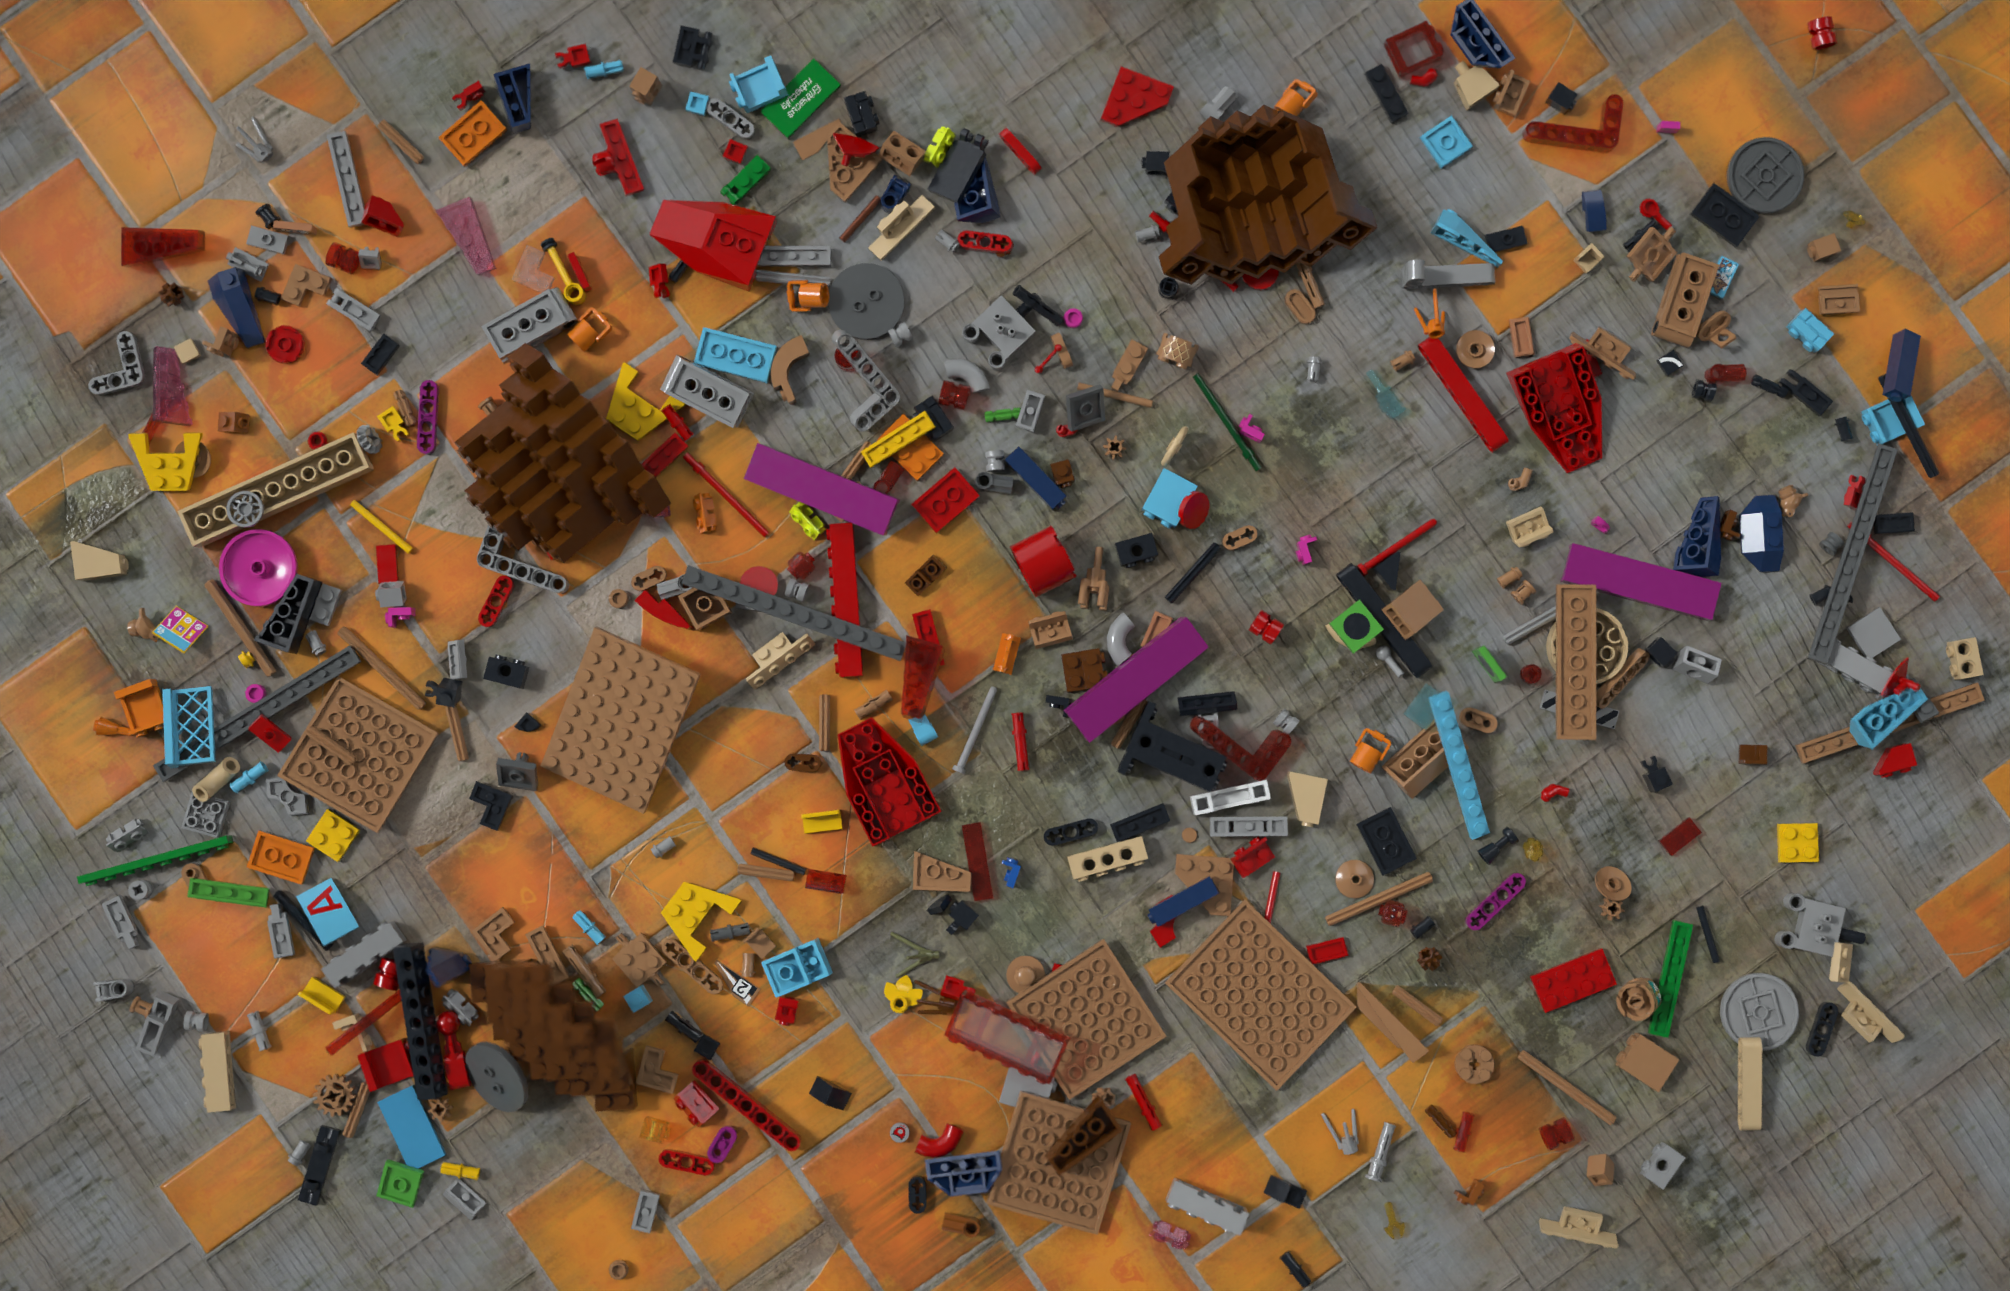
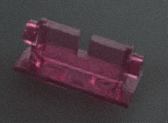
M1161 1220L1154 1221L1152 1228L1155 1229L1149 1233L1150 1236H1153L1154 1240L1162 1243L1164 1241L1171 1243L1172 1247L1179 1250L1186 1249L1190 1243L1188 1242L1191 1234L1187 1230L1175 1227L1172 1233L1170 1232L1171 1224Z

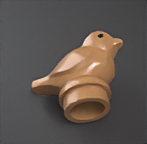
M1793 485L1780 489L1778 492L1780 494L1779 498L1782 499L1780 502L1782 516L1791 518L1802 498L1807 497L1808 493H1796L1797 490Z
M140 608L139 618L128 622L127 629L130 636H141L145 639H152L154 642H157L159 639L152 634L156 627L146 616L145 608Z

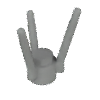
M252 117L251 120L264 145L262 143L256 144L245 131L237 126V130L254 147L253 151L255 153L240 143H237L236 146L252 156L257 162L265 163L273 156V147L267 141L255 118Z
M1355 1109L1351 1110L1353 1136L1349 1135L1347 1124L1343 1122L1345 1136L1341 1138L1342 1141H1340L1326 1115L1322 1113L1321 1116L1334 1137L1338 1149H1342L1344 1155L1357 1152L1359 1141L1357 1138Z

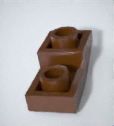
M932 555L915 571L905 584L919 596L947 567L935 555Z

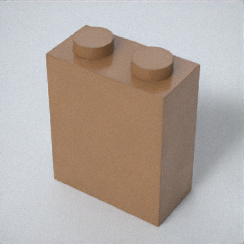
M1421 580L1411 585L1382 609L1405 640L1418 632L1444 610L1439 601L1434 598Z
M1632 1034L1626 1042L1627 1047L1625 1050L1620 1051L1617 1055L1615 1065L1651 1089L1659 1092L1679 1059L1641 1034Z

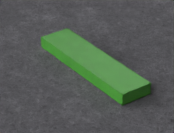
M190 878L187 897L267 908L270 888Z

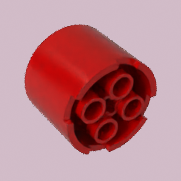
M1052 526L1010 546L1012 554L1035 598L1077 577L1064 546H1062L1057 538V534Z

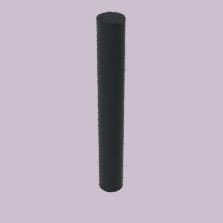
M754 847L750 853L753 856L804 875L807 869Z
M1698 906L1696 910L1712 962H1720L1704 906Z

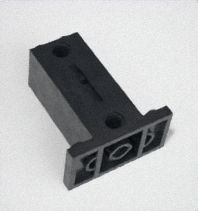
M1148 701L1116 772L1125 775L1126 772L1130 773L1134 762L1131 761L1133 758L1204 791L1211 792L1216 790L1220 779H1217L1220 772H1224L1228 763L1225 761L1226 756L1150 723L1149 720H1154L1158 709L1155 708V703ZM1142 737H1147L1150 741L1147 748L1142 747L1140 744ZM1207 765H1210L1213 769L1210 776L1204 773V768Z

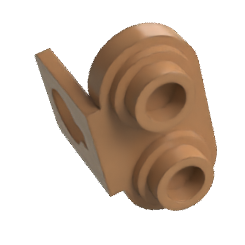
M1726 311L1716 312L1705 322L1700 323L1696 334L1700 340H1710L1720 348H1724L1737 338L1735 334L1726 329L1731 321V316ZM1720 335L1729 336L1725 341H1718Z

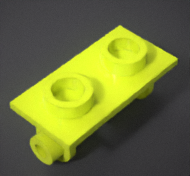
M941 126L932 139L937 145L930 144L924 155L923 160L927 163L931 162L936 168L942 163L946 152L956 136L949 127Z
M798 502L789 511L792 519L803 527L805 534L812 537L813 540H816L818 535L826 530L825 524L817 516L812 519L809 518L814 512L807 504Z

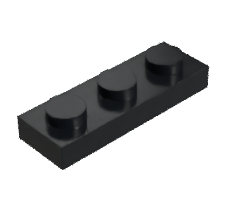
M1380 64L1365 72L1364 75L1390 123L1392 124L1407 116L1409 112L1384 66Z
M1235 691L1177 697L1180 716L1237 710Z
M1164 803L1114 822L1110 824L1116 842L1167 823L1170 821Z

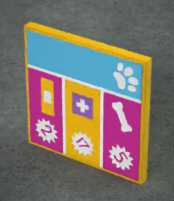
M176 606L153 630L152 634L185 654L208 628V625Z

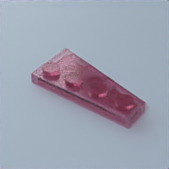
M471 197L435 210L477 275L480 276L496 269Z
M156 346L153 348V421L190 427L193 423L192 419L189 418L188 402L185 401L183 392L185 389L180 380L179 373L181 372L176 351L172 348Z

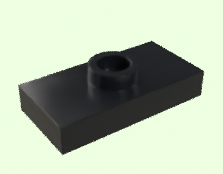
M1523 225L1485 235L1487 245L1495 253L1528 244Z
M383 333L361 364L378 376L400 345Z
M1913 512L1877 514L1874 520V534L1915 531Z

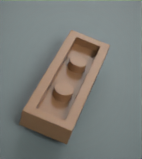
M544 925L525 934L539 963H552L553 983H558L570 977Z

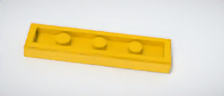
M924 411L865 448L861 453L870 468H873L936 427L927 412Z

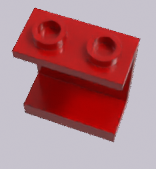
M406 1038L357 1055L370 1092L414 1076L409 1044Z

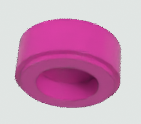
M1075 308L1066 311L1064 314L1066 326L1077 328L1082 324L1083 315L1081 311Z
M252 684L247 687L245 696L249 702L256 703L266 697V690L262 685Z

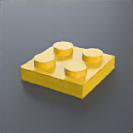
M327 809L306 842L336 862H340L360 832V829L332 810Z
M1818 823L1777 824L1778 862H1819Z

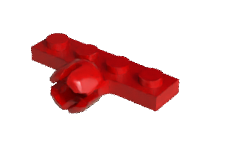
M618 118L599 124L607 149L592 156L596 173L599 176L616 173L625 196L644 191Z

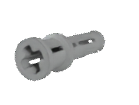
M1387 1122L1383 1123L1375 1155L1370 1158V1168L1368 1174H1365L1366 1178L1377 1182H1382V1172L1384 1167L1387 1166L1385 1159L1396 1125Z

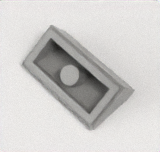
M1027 390L1016 427L1034 433L1044 404L1045 395Z
M458 1178L443 1193V1196L470 1220L486 1204L482 1198Z

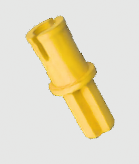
M443 1162L440 1168L442 1174L458 1176V1179L463 1177L478 1180L480 1175V1168L464 1166L463 1163L458 1165Z

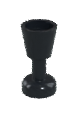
M1506 826L1502 830L1504 836L1495 844L1492 842L1477 850L1480 857L1488 865L1500 854V849L1508 842L1513 845L1519 842V839L1509 827Z

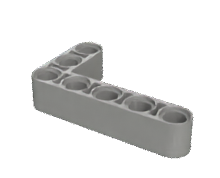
M1410 260L1401 269L1402 289L1495 284V267L1493 263L1425 266L1424 260Z
M837 330L832 335L833 344L875 392L850 415V422L855 428L862 432L867 431L899 402L900 394L854 338L844 330ZM846 336V341L840 344V339ZM858 350L856 357L851 358L852 353ZM869 364V369L863 372V367ZM881 378L880 383L875 385L876 379ZM892 392V396L886 399V395ZM878 404L877 410L872 412V407ZM861 417H864L863 422L861 424H858V420Z
M488 525L477 555L479 566L558 594L568 591L569 581L566 578L500 555L504 545V535L500 534L494 526L490 527ZM492 537H496L498 542L495 546L491 547L489 541ZM486 555H490L491 562L484 565L483 558ZM504 561L509 562V568L506 571L501 569V564ZM526 567L527 575L520 577L519 570ZM544 573L545 581L538 583V575ZM557 580H562L564 585L561 589L557 590L555 583Z

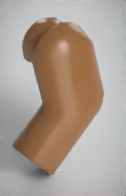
M1524 468L1521 477L1512 478L1508 481L1509 488L1513 491L1526 488L1533 471Z

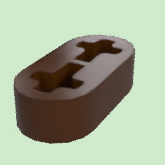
M793 753L787 755L784 761L786 768L792 771L815 772L821 767V759L817 755ZM794 756L795 760L802 761V765L796 764L795 768H792V765L788 764V760H792ZM811 758H814L818 765L811 769L810 765H804V761H811Z

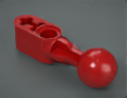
M453 1011L441 1012L436 1018V1026L438 1032L445 1036L444 1064L449 1087L451 1090L470 1087L472 1083L466 1070V1053L462 1050L461 1043L457 1041L456 1032L460 1027V1019Z

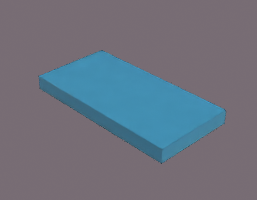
M414 1085L377 1102L406 1165L418 1169L446 1155L422 1101L417 1099Z

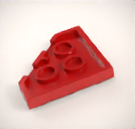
M1121 66L1100 121L1120 127L1158 108H1163L1167 106L1174 86Z

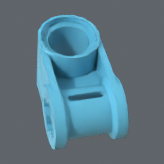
M912 709L908 714V720L920 745L923 746L938 738L925 713L920 709ZM914 712L922 714L920 722L912 721Z

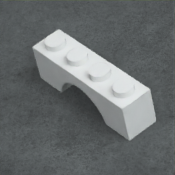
M1267 780L1190 796L1194 815L1271 799Z

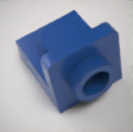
M1007 857V860H1002L1001 864L1010 866L1012 869L1011 871L1007 869L1004 881H1007L1006 886L1014 888L1021 865H1018L1017 860Z

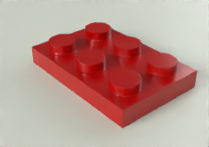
M954 467L911 505L937 534L978 499L980 495Z

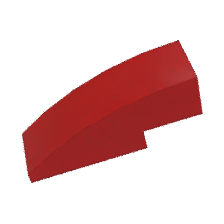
M645 590L634 600L648 613L668 624L688 630L692 628L666 599L659 603Z

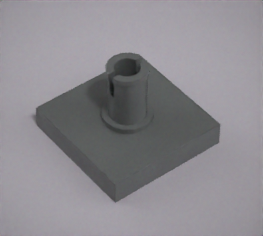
M1100 384L1066 395L1068 429L1071 432L1105 421L1104 388Z
M522 752L517 753L516 760L497 759L496 768L499 786L537 791V767L535 763L527 762L529 756L526 753H523L522 758Z

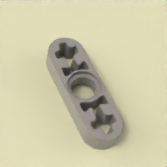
M714 98L708 101L706 108L710 116L744 140L751 139L754 136L755 129L750 121L719 99ZM719 104V109L724 112L721 118H719L721 114L717 110L712 112V105L716 106ZM727 115H735L736 121L733 124L726 123L725 118ZM739 122L744 128H747L749 126V134H742L743 131L738 126Z

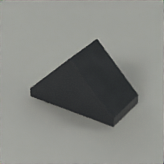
M1395 552L1373 569L1389 591L1396 590L1401 552Z
M817 1076L809 1092L811 1096L823 1104L842 1111L852 1094Z

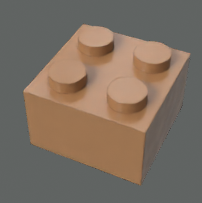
M695 588L678 596L697 631L732 613L725 599Z

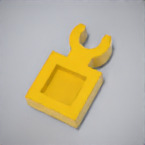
M394 406L377 416L388 433L394 431L393 436L396 441H401L399 438L400 432H404L407 437L410 436L408 430L401 427L405 422Z

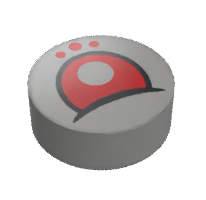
M898 1122L891 1127L890 1136L895 1142H904L909 1137V1128L905 1123Z

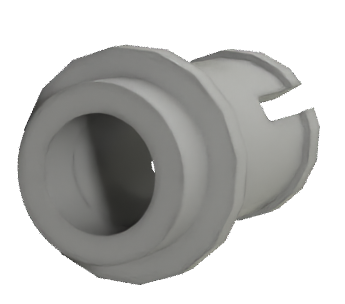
M1153 224L1149 228L1135 231L1138 243L1152 238L1156 240V237L1160 236L1157 225L1153 226Z
M944 230L938 232L939 236L936 235L935 240L947 247L949 252L952 251L954 253L959 247L958 239H953Z
M1309 357V360H1307V363H1309L1307 380L1319 381L1320 364H1322L1321 358Z
M316 630L305 635L312 648V654L319 656L326 652V645L321 642Z
M668 836V838L656 846L653 845L651 851L656 858H662V855L676 847V844Z
M300 1140L293 1153L288 1155V1161L295 1166L302 1164V1159L311 1145Z

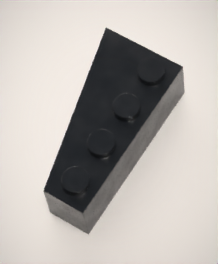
M296 574L284 592V597L275 606L273 614L269 620H266L262 626L263 629L259 635H256L254 641L288 653L297 654L323 582Z

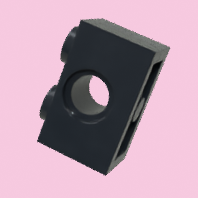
M1152 533L1114 544L1120 566L1125 565V568L1137 566L1136 562L1142 560L1144 563L1152 562L1155 560L1154 557L1158 556ZM1135 546L1140 547L1142 555L1134 556L1131 552L1132 548Z
M495 654V658H488L483 679L524 689L530 668L524 666V661L514 659L512 663L506 661L507 657ZM505 666H509L511 668V673L509 676H504L503 674V668Z

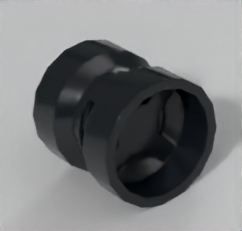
M1172 277L1164 278L1158 287L1159 295L1164 299H1172L1177 293L1178 283Z
M1697 379L1693 386L1692 398H1703L1707 402H1712L1716 394L1717 384H1707L1703 380Z

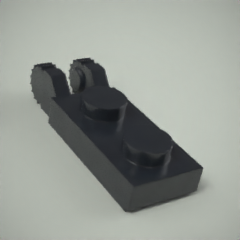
M1789 369L1787 371L1788 376L1798 383L1794 386L1788 380L1782 378L1779 381L1780 384L1787 387L1793 396L1817 416H1822L1833 401L1805 377H1801L1794 370Z

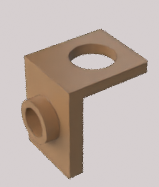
M760 927L743 940L744 943H748L761 959L776 947Z

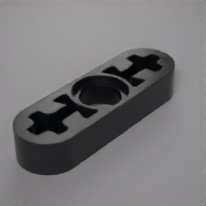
M1083 819L1047 829L1043 838L1051 846L1094 835L1098 830V824L1094 819ZM1090 821L1091 824L1095 825L1091 833L1088 830H1083V835L1079 836L1077 824L1081 823V827L1087 825L1086 822ZM1069 826H1073L1076 829V835L1072 838L1067 837L1065 834V830ZM1062 828V835L1065 840L1061 841V837L1055 838V842L1047 840L1049 832L1053 831L1054 834L1060 833L1058 829Z
M1823 1002L1818 1008L1806 1043V1051L1812 1056H1822L1826 1051L1838 1016V1008L1833 1003ZM1830 1006L1832 1014L1827 1015V1013L1824 1012V1009L1829 1008ZM1821 1017L1830 1020V1022L1828 1023L1820 1019ZM1820 1024H1825L1827 1027V1031L1823 1035H1820L1817 1031V1027ZM1817 1036V1037H1819V1038H1824V1039H1823V1041H1821V1040L1818 1041V1039H1815L1814 1037ZM1817 1044V1046H1819L1820 1049L1816 1050L1814 1053L1812 1045Z

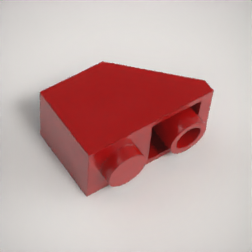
M1903 743L1886 748L1873 770V774L1881 775V778L1892 776L1894 771L1899 770L1900 773L1911 771V767L1917 765L1911 743Z

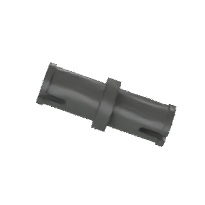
M748 922L734 926L729 924L724 928L711 929L710 934L712 942L728 938L733 940V937L750 935Z

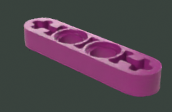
M425 380L420 386L417 448L425 455H430L435 451L437 439L439 386L432 380ZM429 384L434 388L430 392V397L434 398V400L424 399V397L428 398L429 393L425 388L429 387ZM426 403L433 404L432 412L425 413L424 405ZM425 422L432 423L431 431L424 432L423 424ZM422 434L426 436L432 435V438L428 437V443L431 444V447H428L427 451L422 447V444L426 443V438L422 437Z
M1519 873L1509 875L1467 915L1465 919L1467 927L1472 930L1481 929L1524 888L1526 884L1525 877ZM1513 877H1514V878H1519V877H1520V880H1519L1520 886L1514 885V886L1511 888L1512 890H1514L1513 893L1511 892V890H1510L1509 888L1505 887L1506 884H1507L1508 886H1511V885L1513 884V882H1514V881L1512 880ZM1501 889L1507 891L1508 896L1505 900H1500L1497 896ZM1486 903L1493 904L1494 910L1492 913L1487 914L1484 912L1483 907ZM1478 910L1482 915L1486 916L1485 919L1483 917L1478 919L1477 922L1479 924L1477 926H1471V917L1477 918L1480 915L1477 913Z

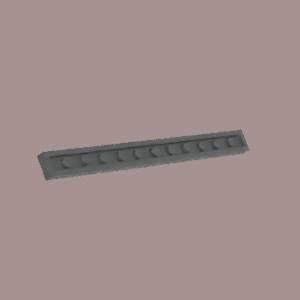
M1882 444L1877 445L1807 659L1825 665L1828 663L1898 449Z
M688 565L682 580L684 585L901 661L907 644L906 642Z
M353 646L346 647L215 727V751L248 732L249 726L261 714L269 719L361 663L362 661ZM209 732L199 738L204 741L209 736ZM195 739L187 747L195 751L202 743ZM204 746L197 755L205 758L210 755V749ZM185 748L180 753V760H187L193 753ZM164 758L154 764L153 767L162 782H166L193 764L169 768L165 764Z

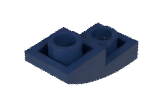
M1602 191L1582 192V211L1585 212L1586 231L1607 230Z

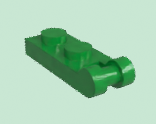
M756 155L721 189L720 193L724 197L727 196L732 205H736L771 170V167ZM735 187L739 190L737 194L732 192Z

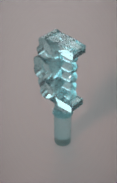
M1372 369L1366 372V375L1379 392L1375 395L1377 403H1380L1378 407L1381 409V412L1386 413V416L1390 419H1394L1404 412L1406 408H1402L1394 394H1391V387L1385 388Z

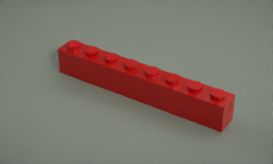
M851 522L829 524L830 529H826L827 540L831 541V548H828V559H832V567H829V578H833V586H830V595L834 597L835 605H831L832 616L860 626L854 524ZM837 639V643H834V654L838 655V662H835L836 674H839L840 678L863 676L862 648Z

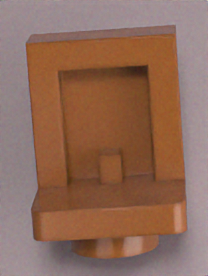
M219 412L218 431L248 433L249 414Z
M1474 1179L1466 1195L1457 1190L1454 1191V1194L1457 1196L1456 1200L1466 1206L1468 1203L1474 1206L1476 1200L1481 1199L1483 1196L1485 1185Z

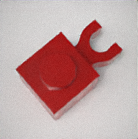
M780 996L775 1020H778L779 1024L790 1026V1023L794 1024L800 999Z

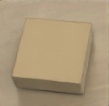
M191 338L174 346L177 355L184 365L201 356Z

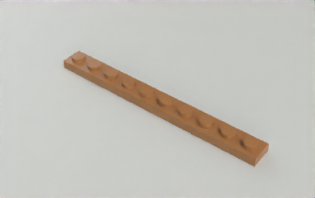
M1978 682L1930 698L1939 711V714L1933 718L1985 701ZM1912 713L1891 733L1919 724L1920 722L1915 714ZM1850 726L1795 745L1801 763H1806L1858 745L1849 731Z

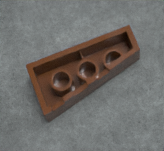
M1097 1095L1045 1154V1157L1058 1176H1060L1123 1130L1103 1100Z

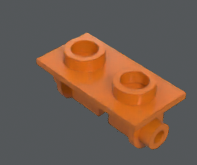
M710 493L695 495L693 508L697 511L696 526L700 530V534L706 532L707 529L708 532L716 531L715 513L708 514V511L714 510L712 496H710Z
M1002 633L993 670L1012 674L1021 640L1020 637Z

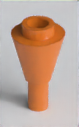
M103 717L95 720L93 727L96 735L122 734L130 736L128 731H131L130 728L121 727Z

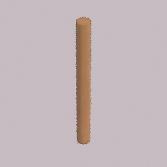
M1078 383L1077 390L1081 391L1093 386ZM1104 389L1105 397L1150 408L1152 406L1153 400Z

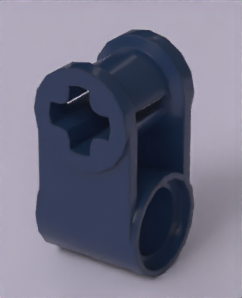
M894 175L881 198L882 209L886 213H891L896 205L901 204L912 184L900 180L897 175ZM892 199L895 201V204L887 206L885 201Z

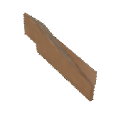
M1360 982L1356 983V1007L1398 1049L1401 1047L1412 1063L1424 1056L1429 1050Z

